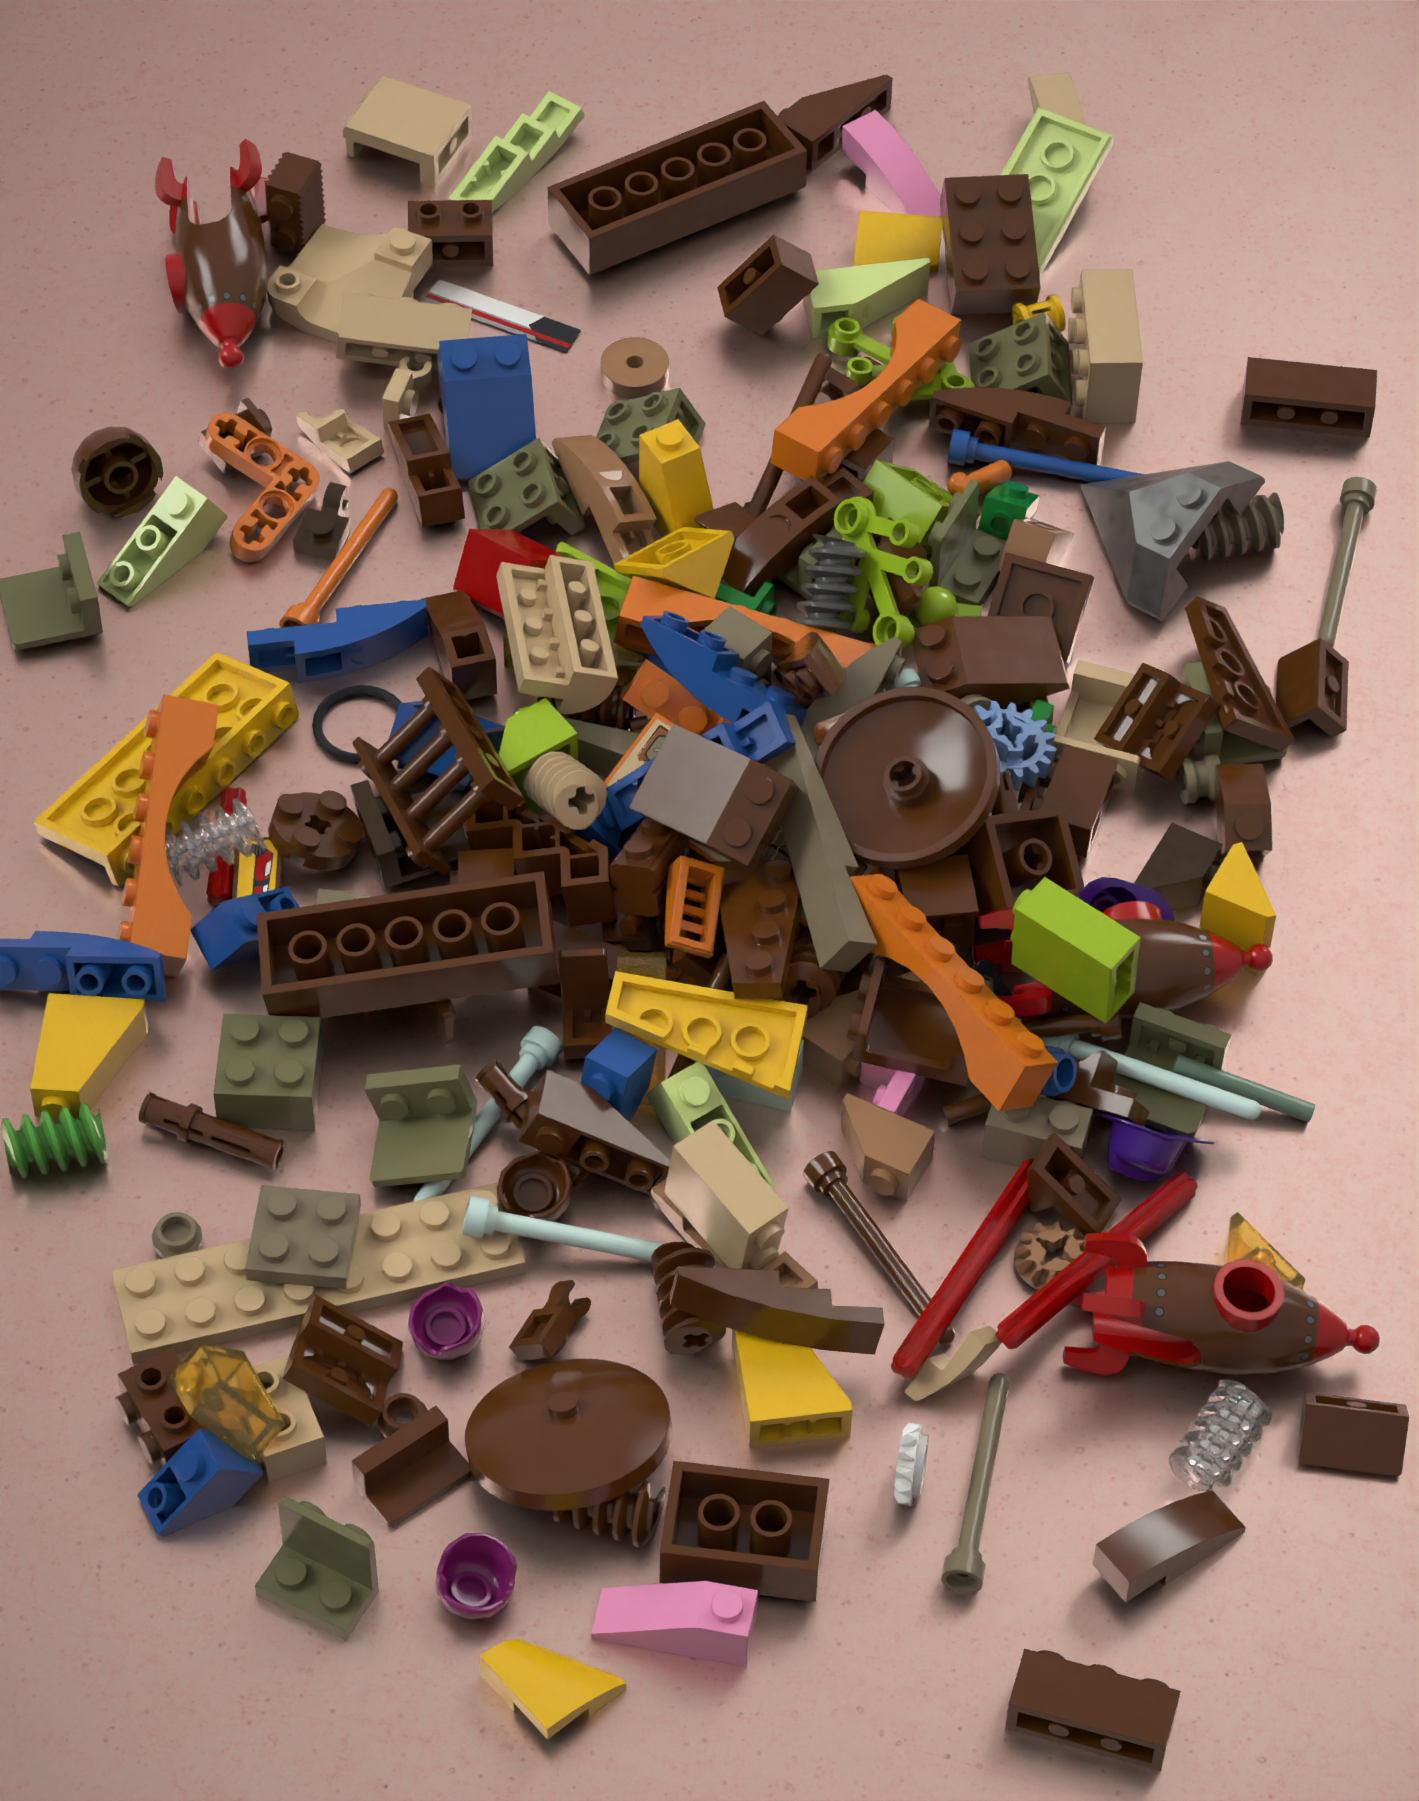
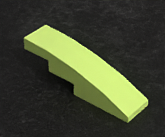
M548 91L530 116L522 113L503 139L495 135L448 199L492 200V212H494L535 176L563 145L585 117L582 107Z

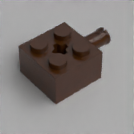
M1010 771L1001 772L998 795L991 810V816H988L983 826L973 838L960 848L962 855L968 854L979 916L993 911L1013 908L1021 893L1026 889L1032 891L1044 877L1076 897L1084 888L1064 806L1029 811L1019 810Z

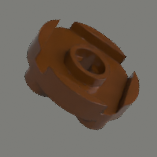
M330 790L324 791L321 794L301 792L281 795L277 800L268 827L270 841L281 855L289 859L292 853L299 858L305 859L303 867L318 871L337 870L347 866L351 862L353 855L358 852L364 832L358 816L346 806V798L340 793Z

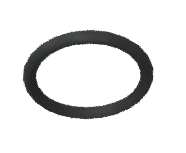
M370 685L349 686L330 694L318 705L313 716L312 728L317 742L327 753L338 759L360 762L361 758L358 753L341 750L327 740L322 730L323 716L333 703L341 698L356 694H370L388 701L397 711L399 704L402 702L394 694L385 689Z

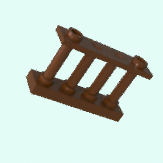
M428 666L416 678L425 694V697L422 699L424 705L379 749L360 737H357L352 744L361 758V761L358 763L360 769L374 782L408 844L405 848L408 856L421 868H426L429 865L443 875H446L452 869L440 847L485 802L491 804L493 801H496L512 811L524 797L460 688ZM436 718H439L441 725L438 727V730L440 732L398 773L392 762ZM454 745L458 751L454 755L456 760L413 801L408 789ZM468 774H471L474 779L471 783L472 789L429 830L424 818Z

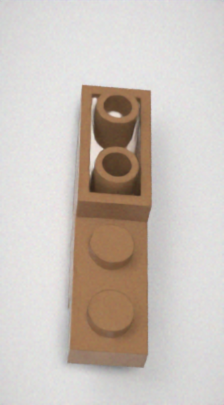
M593 435L554 438L551 444L582 516H594L613 563L615 564L654 543L655 540L650 528L657 518L640 485L616 453Z

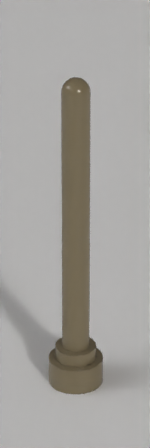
M1351 477L1345 480L1340 496V503L1346 514L1317 638H1322L1331 647H1334L1362 519L1363 516L1374 508L1378 492L1376 484L1364 477Z
M1002 1373L994 1374L989 1381L958 1547L954 1548L951 1554L945 1557L943 1565L942 1583L947 1588L962 1593L979 1591L983 1586L986 1570L982 1554L978 1550L1010 1384L1008 1377Z

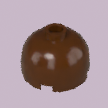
M112 426L96 430L83 439L74 454L71 468L76 490L90 509L99 513L98 511L110 513L112 517H124L136 513L149 504L156 495L154 488L158 483V478L162 481L164 473L161 457L145 437L127 427Z

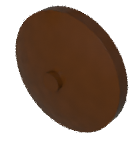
M925 687L891 689L859 702L842 715L824 737L814 760L855 859L872 866L887 869L921 867L939 861L960 849L973 838L987 820L995 804L1000 785L1001 771L998 750L990 732L979 715L957 697L940 690Z
M568 1359L524 1370L494 1387L483 1397L470 1415L465 1429V1447L469 1466L475 1479L485 1490L498 1499L529 1509L571 1510L611 1500L628 1492L647 1479L665 1458L671 1444L673 1428L666 1396L657 1383L646 1374L628 1365L614 1361Z

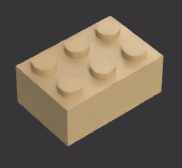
M1133 269L1081 270L1079 287H1072L1071 310L1072 313H1076V318H1069L1068 342L1069 344H1076V349L1071 351V373L1078 374L1079 380L1074 382L1075 406H1082L1083 420L1092 423H1135L1143 358Z

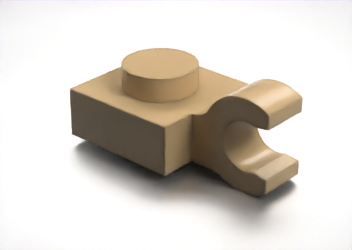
M405 356L401 359L399 369H395L382 397L384 429H389L388 422L404 419L407 416L412 417L415 414L419 399V393L416 390L424 388L431 383L433 377L432 362L426 361L423 369L412 371L410 357Z

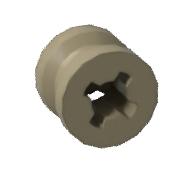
M1216 754L1205 755L1199 761H1192L1190 758H1185L1176 772L1179 795L1184 804L1195 803L1200 797L1216 800L1215 765L1221 764Z

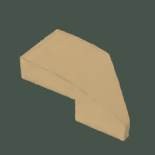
M346 409L334 410L333 414L325 418H313L309 412H300L296 415L298 426L311 441L331 460L350 474L384 453L381 438L355 422L349 423Z
M991 1326L971 1331L952 1359H949L945 1354L928 1358L905 1390V1393L916 1402L947 1389L974 1373L1000 1346L1001 1342H998L995 1336L997 1331Z

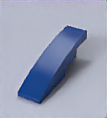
M773 701L764 703L733 724L722 722L702 735V737L740 753L760 764L766 763L796 744L779 703ZM655 757L606 788L608 801L621 831L627 832L634 829L647 818L630 809L629 806Z

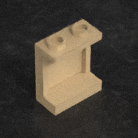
M383 75L375 87L366 92L362 104L355 114L349 115L344 123L343 137L346 139L347 155L356 158L366 145L419 163L420 181L436 187L472 136L471 104Z
M1081 660L1077 661L1073 672L1071 693L1057 728V734H1054L1055 739L1052 745L1056 748L1054 762L1058 763L1065 745L1116 760L1118 765L1114 788L1135 791L1142 768L1139 766L1140 757L1104 747L1094 740V737L1135 674Z

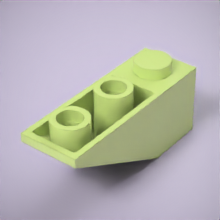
M921 258L816 271L819 285L808 296L803 298V305L812 338L828 337L830 326L842 317L855 319L859 323L860 328L863 329L928 293L930 259Z
M176 476L97 584L131 608L203 552L228 518V515L207 497Z
M700 1062L694 1063L664 1080L645 1094L667 1133L676 1144L713 1120L771 1188H775L770 1176L704 1064Z

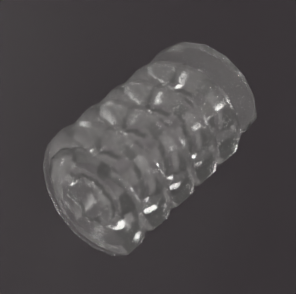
M238 798L232 800V815H228L220 805L215 807V822L213 823L203 813L198 814V829L195 831L185 820L180 822L181 837L176 838L168 828L165 829L167 860L180 887L183 886L182 871H185L194 881L200 878L201 863L211 873L218 871L217 856H220L228 865L234 864L235 848L246 858L252 856V841H255L263 850L268 849L249 807L246 808Z
M1229 1379L1219 1380L1218 1387L1211 1392L1208 1402L1201 1407L1198 1417L1190 1424L1188 1433L1182 1436L1178 1448L1170 1454L1169 1464L1174 1474L1188 1487L1199 1491H1209L1213 1485L1216 1487L1229 1486L1233 1481L1232 1472H1237L1243 1466L1242 1457L1250 1455L1253 1449L1252 1442H1256L1261 1438L1262 1427L1269 1425L1272 1421V1413L1269 1407L1245 1385Z

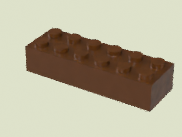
M762 101L547 187L548 224L587 273L591 275L805 188L807 150L768 104Z
M544 871L256 914L262 996L269 1015L327 1018L560 983L552 907Z

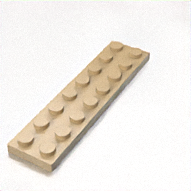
M498 1182L359 1214L347 1289L246 1280L245 1267L251 1238L111 1270L132 1363L145 1361L172 1347L176 1353H182L299 1326L315 1295L349 1313H355L419 1298L423 1293L436 1289L445 1282L464 1288L526 1273V1262L517 1235L494 1231L493 1236L483 1234L482 1239L462 1235L470 1195L490 1199L489 1204L499 1206L498 1211L505 1212L497 1195ZM504 1193V1200L507 1203V1199Z

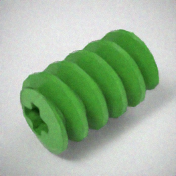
M86 1103L80 1105L78 1119L73 1118L67 1107H62L58 1123H54L47 1110L41 1112L39 1126L37 1127L34 1126L27 1114L22 1115L19 1130L14 1129L8 1118L2 1119L1 1129L10 1174L12 1166H16L22 1178H28L32 1162L36 1163L43 1175L48 1174L51 1159L54 1158L61 1170L66 1171L69 1167L71 1155H75L82 1167H87L91 1151L95 1152L102 1164L107 1163L108 1153L100 1109H98V1114L94 1116Z

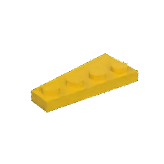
M615 971L605 1019L607 1024L789 1100L806 1023L808 1005L769 998L735 999L734 992Z

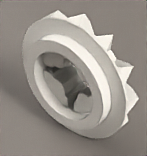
M908 1423L902 1431L894 1485V1496L899 1504L912 1506L914 1496L921 1497L929 1435L922 1434V1423Z

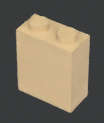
M712 1120L674 1145L664 1193L726 1266L731 1269L759 1270L778 1257V1249L781 1237L785 1232L784 1225L789 1207L718 1125Z

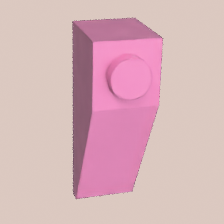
M709 1581L602 1588L591 1639L747 1667L757 1622L758 1590Z

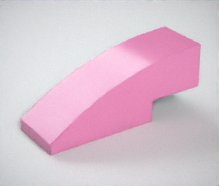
M876 110L843 126L841 151L866 174V187L893 213L941 217V195L909 146Z

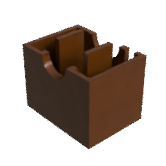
M968 854L947 856L921 867L896 869L895 881L897 890L912 906L924 913L926 921L941 937L951 942L955 947V952L970 968H973L972 944L975 917L979 916V909ZM901 965L903 974L911 971L907 967Z

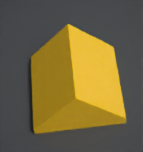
M681 527L613 565L616 573L630 579L636 576L647 580H654L664 585L692 593H699L715 599L734 542V536L732 531Z
M1243 843L1233 844L1205 891L1199 928L1230 940L1244 951H1248L1252 945L1258 943L1265 944L1270 948L1276 913ZM1249 966L1243 968L1255 974H1261L1266 972V970L1262 972L1254 971Z

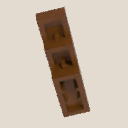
M678 1266L669 1297L670 1306L717 1325L772 1341L819 1350L875 1355L885 1325L883 1308L832 1305L831 1289L780 1287L779 1271Z

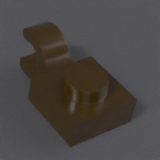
M330 482L324 494L321 511L311 508L307 509L293 539L294 552L333 561L336 558L351 530L350 518L344 517L349 506V500L343 499L347 492V486Z

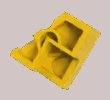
M859 210L853 266L929 258L930 273L938 271L942 238L941 217Z
M511 1639L502 1642L479 1655L480 1676L513 1712L520 1709L547 1740L583 1712L590 1718L626 1690V1682L619 1676L523 1639Z

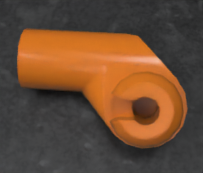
M998 460L972 472L968 476L962 472H957L948 480L947 490L953 495L956 492L962 493L972 479L980 482L979 495L995 487L998 483L1001 484L1009 480L1012 470L1006 461Z

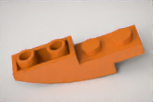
M647 659L621 695L624 701L652 719L657 712L670 722L700 736L722 722L733 724L713 712L696 699L677 679Z

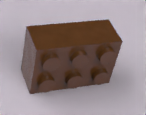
M1029 175L944 178L940 197V210L951 315L1012 312V307L1016 303H1022L1025 306L1037 303L1041 286Z
M673 1461L660 1547L659 1583L709 1581L758 1590V1595L816 1602L828 1509L829 1479Z

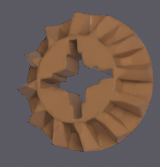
M1058 1220L1054 1225L1043 1226L1038 1222L1033 1230L1028 1233L1022 1232L1014 1252L1015 1267L1021 1278L1027 1284L1039 1290L1084 1252L1085 1239L1081 1236L1079 1228L1076 1227L1071 1230L1063 1227ZM1064 1247L1063 1260L1056 1257L1051 1262L1048 1261L1044 1266L1046 1250L1054 1252L1057 1248Z

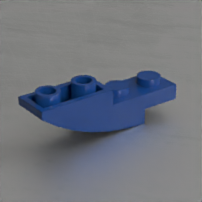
M426 599L335 608L336 622L315 623L304 626L247 631L250 666L266 673L296 670L298 684L334 678L369 668L400 654L428 636Z
M664 611L662 616H643L640 625L663 664L680 684L713 712L731 723H735L764 703L773 701L779 703L784 716L786 714L795 715L799 726H802L808 709L793 702L795 695L789 691L775 686L766 688L756 683L757 676L754 673L740 667H735L740 654L725 646L727 642L725 638L705 630H701L699 633L688 627V619L673 612Z
M35 931L30 939H0V990L70 991V995L144 999L145 1001H165L167 998L162 953L150 948L109 937L56 931Z

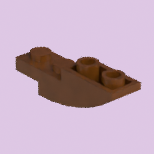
M971 387L934 391L931 396L929 427L947 434H952L954 429L971 432V437L979 438V443L1012 449L1014 443L1017 442L1069 460L1098 465L1103 456L1106 431L1105 426L1071 416L1070 401L1048 395L1005 388Z
M844 467L821 482L815 477L810 476L771 505L736 538L720 583L750 595L762 587L766 581L770 582L798 564L802 551L816 541L812 537L813 534L824 536L830 532L834 526L836 508L842 501L858 496L866 498L873 503L874 492Z
M816 632L807 633L794 645L785 646L773 655V663L777 667L773 672L778 681L798 698L804 696L807 701L832 696L840 689L847 676L845 667Z

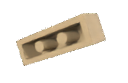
M344 292L336 358L399 366L401 359L408 356L410 357L411 368L423 369L425 362L430 361L432 362V371H438L439 341L468 339L472 309L463 308L455 303L432 304L418 302L410 297L393 299L377 297L369 292Z

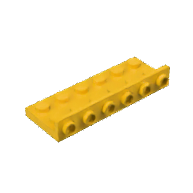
M216 651L170 694L171 696L217 704L219 707L214 746L205 766L187 780L171 801L166 820L165 844L298 719L299 710L289 682ZM147 716L33 821L38 835L104 865L111 883L118 887H121L125 884L127 878H131L134 875L135 864L128 863L127 859L131 838L133 835L139 836L141 822L133 821V813L138 793H145L146 780L139 779V769L143 752H150L152 738L144 737Z

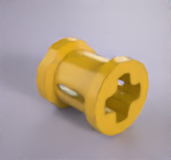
M1056 294L1048 295L1046 301L1026 306L1022 303H1016L1012 307L1013 325L1045 312L1058 330L1063 332L1066 326L1063 305Z

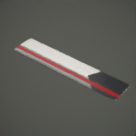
M438 280L424 298V301L427 303H455L463 308H471L472 319L517 335L527 334V338L564 352L569 350L581 332L578 328L443 280Z

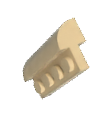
M554 555L549 556L545 569L501 562L496 577L519 693L530 694L535 697L554 698L557 711L560 714L579 713L599 705L613 691L618 676L593 562Z

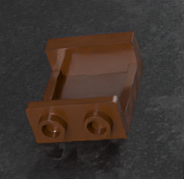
M876 957L873 973L863 972L857 1000L865 1002L863 1011L853 1010L847 1039L855 1041L852 1060L914 1073L919 1076L967 1087L969 1077L964 1053L955 1027L942 1003L927 984L886 975L884 973L886 959ZM985 980V984H986L989 988H990L991 981Z

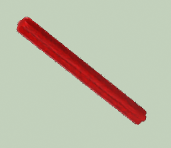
M1033 1159L1022 1162L894 1354L891 1369L895 1374H901L905 1379H912L917 1375L1029 1205L1027 1170L1032 1164Z
M1186 1172L1176 1173L1106 1233L1128 1234L1135 1236L1142 1242L1195 1197V1190L1198 1187L1195 1179L1189 1178ZM1090 1252L1080 1254L998 1324V1331L995 1334L998 1342L1004 1343L1008 1349L1018 1348L1105 1273L1106 1263H1116L1117 1261L1114 1258Z

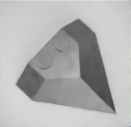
M1227 461L1080 484L1128 604L1163 621L1188 587L1176 569L1183 557L1220 507L1240 516L1265 483V479L1263 476Z

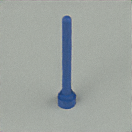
M958 429L953 430L947 463L965 466V462L974 464L975 460L990 463L1004 460L1011 467L1089 482L1144 475L979 443V438L971 437V432Z

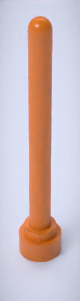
M386 488L381 492L305 602L292 605L286 611L279 622L280 628L320 624V610L397 502L398 494L394 489Z

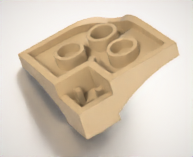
M321 224L288 268L280 265L267 282L268 302L272 309L292 326L313 336L338 344L343 293L369 292L377 297L393 299L401 297L413 298V290L433 265L432 239L395 226L387 234H362Z

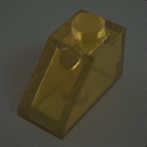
M198 1342L169 1378L188 1414L248 1460L256 1461L285 1426L244 1351Z

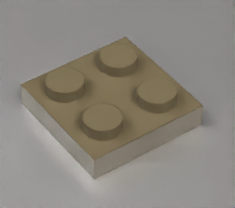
M261 1185L245 1267L246 1280L347 1289L361 1208L360 1194Z

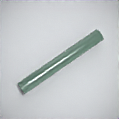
M1179 1054L1176 1056L1171 1072L1254 1100L1262 1106L1306 1122H1310L1315 1110L1314 1103Z

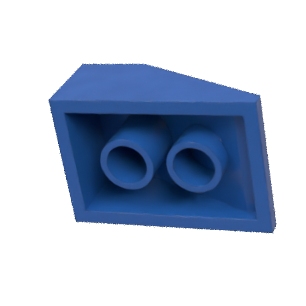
M527 334L439 341L437 364L447 448L450 453L451 468L458 482H466L536 440L532 375Z

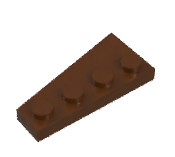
M1196 596L1185 607V611L1213 699L1220 703L1217 711L1223 730L1247 738L1258 746L1266 745L1283 752L1295 739L1227 609Z
M775 859L772 861H761L756 873L732 861H712L713 865L725 868L720 912L735 999L783 998L802 908V900L791 860Z

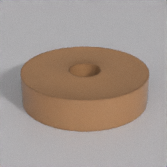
M640 337L620 339L610 344L601 356V380L609 391L620 397L634 399L647 396L662 390L668 381V355L662 346L652 340Z

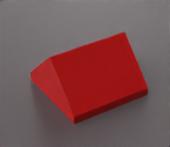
M469 529L453 590L454 592L465 590L472 603L504 619L496 577L501 562L545 569L550 555L566 556L513 530Z

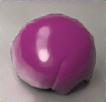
M445 1282L436 1289L423 1293L411 1306L408 1330L416 1347L429 1357L448 1361L468 1355L482 1339L486 1320L482 1304L472 1288L467 1290Z
M487 1533L463 1534L448 1544L442 1553L437 1567L435 1585L437 1595L441 1598V1603L451 1613L467 1619L490 1618L507 1605L513 1593L517 1571L516 1558L504 1541Z

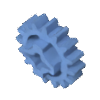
M991 701L989 711H986L980 705H976L974 711L985 723L998 750L1000 771L1011 772L1014 791L1019 790L1022 781L1032 788L1036 785L1038 777L1045 779L1056 753V748L1052 746L1055 739L1054 733L1044 732L1047 722L1044 719L1034 722L1031 719L1033 713L1031 709L1025 710L1022 714L1016 712V705L1010 702L1007 709H1001L996 701Z

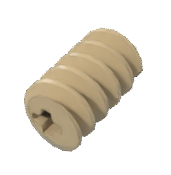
M549 752L540 756L526 773L523 781L525 793L534 803L555 817L563 825L573 830H585L593 824L606 804L607 791L602 779L596 773L586 768L585 765L564 752Z

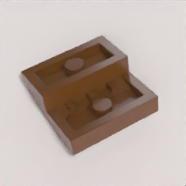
M1142 663L1094 737V740L1104 747L1139 756V766L1171 782L1220 706V703L1210 695L1182 684L1171 674Z
M315 1295L299 1327L282 1379L372 1427L382 1413L387 1385L398 1370L403 1342Z

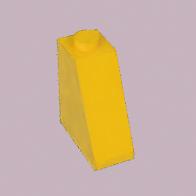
M679 419L639 435V485L657 518L653 524L654 528L662 538L681 527L701 528L694 518L714 508L699 445Z
M48 993L30 1084L35 1116L40 1117L41 1112L47 1110L52 1120H59L61 1108L67 1107L73 1118L78 1119L81 1104L86 1103L90 1110L148 1034L149 1027L144 999Z
M732 1329V1348L749 1448L849 1437L851 1435V1401L811 1348L772 1341Z

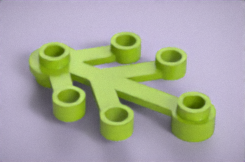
M898 316L893 319L891 335H893L894 321ZM839 318L830 326L827 341L830 351L840 356H852L861 351L886 364L873 365L870 360L864 357H854L847 363L845 376L856 381L859 385L868 384L877 378L891 359V348L864 335L859 323L853 318ZM954 361L951 363L946 362L936 372L932 381L929 384L920 386L913 393L910 400L931 399L934 391L975 387V385L969 378L957 372Z
M857 496L846 499L836 508L834 514L835 528L842 534V540L855 543L856 546L867 552L866 558H860L858 567L863 570L862 575L848 577V581L857 586L859 591L858 593L844 595H849L848 602L855 606L854 611L840 613V617L851 623L850 629L844 630L859 634L867 629L870 622V614L864 606L871 587L880 614L873 626L874 642L876 645H879L895 637L902 641V649L906 648L914 639V627L907 617L899 614L885 571L903 576L907 583L925 586L932 578L933 567L931 562L915 556L906 559L877 550L872 533L889 537L891 543L896 546L912 548L919 539V527L915 522L905 519L892 521L876 516L873 503L866 498ZM919 567V572L916 576V570Z

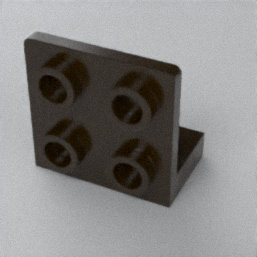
M365 780L350 785L357 816L362 824L365 838L384 887L388 888L437 872V870L429 865L426 868H421L408 856L405 851L408 844L381 795L374 797L369 781ZM424 791L410 796L415 801ZM449 794L424 818L429 830L454 807ZM462 826L440 847L450 867L458 865L459 851L470 850Z

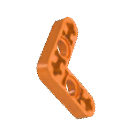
M219 413L213 416L208 424L205 434L207 448L213 454L265 487L263 492L236 522L229 540V547L233 555L244 562L253 563L260 561L270 552L311 503L320 483V475L312 464L244 419L232 413ZM227 431L233 434V436L229 435L225 439L219 436V434H225ZM244 442H247L244 452H241L239 447L243 448ZM258 451L265 452L272 457L274 463L269 466H260L252 460L251 454ZM299 479L304 480L306 484H300L294 491L293 496L288 493L291 482H297ZM267 504H277L285 510L286 516L279 519L272 518L264 512L263 507ZM257 526L262 529L258 542L252 541L248 544L243 541L244 538L248 539L252 536Z

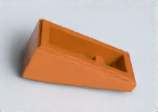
M682 855L669 865L666 887L665 947L708 959L713 956L725 868ZM687 883L701 887V893L686 889ZM688 899L701 903V908L684 904V900ZM682 914L699 918L700 925L682 920ZM680 929L699 934L700 942L680 937Z

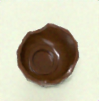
M535 1151L527 1156L523 1155L513 1159L501 1171L497 1186V1195L503 1211L555 1222L568 1209L573 1194L572 1179L566 1163L563 1159H555L542 1151ZM504 1193L507 1199V1203L504 1200Z

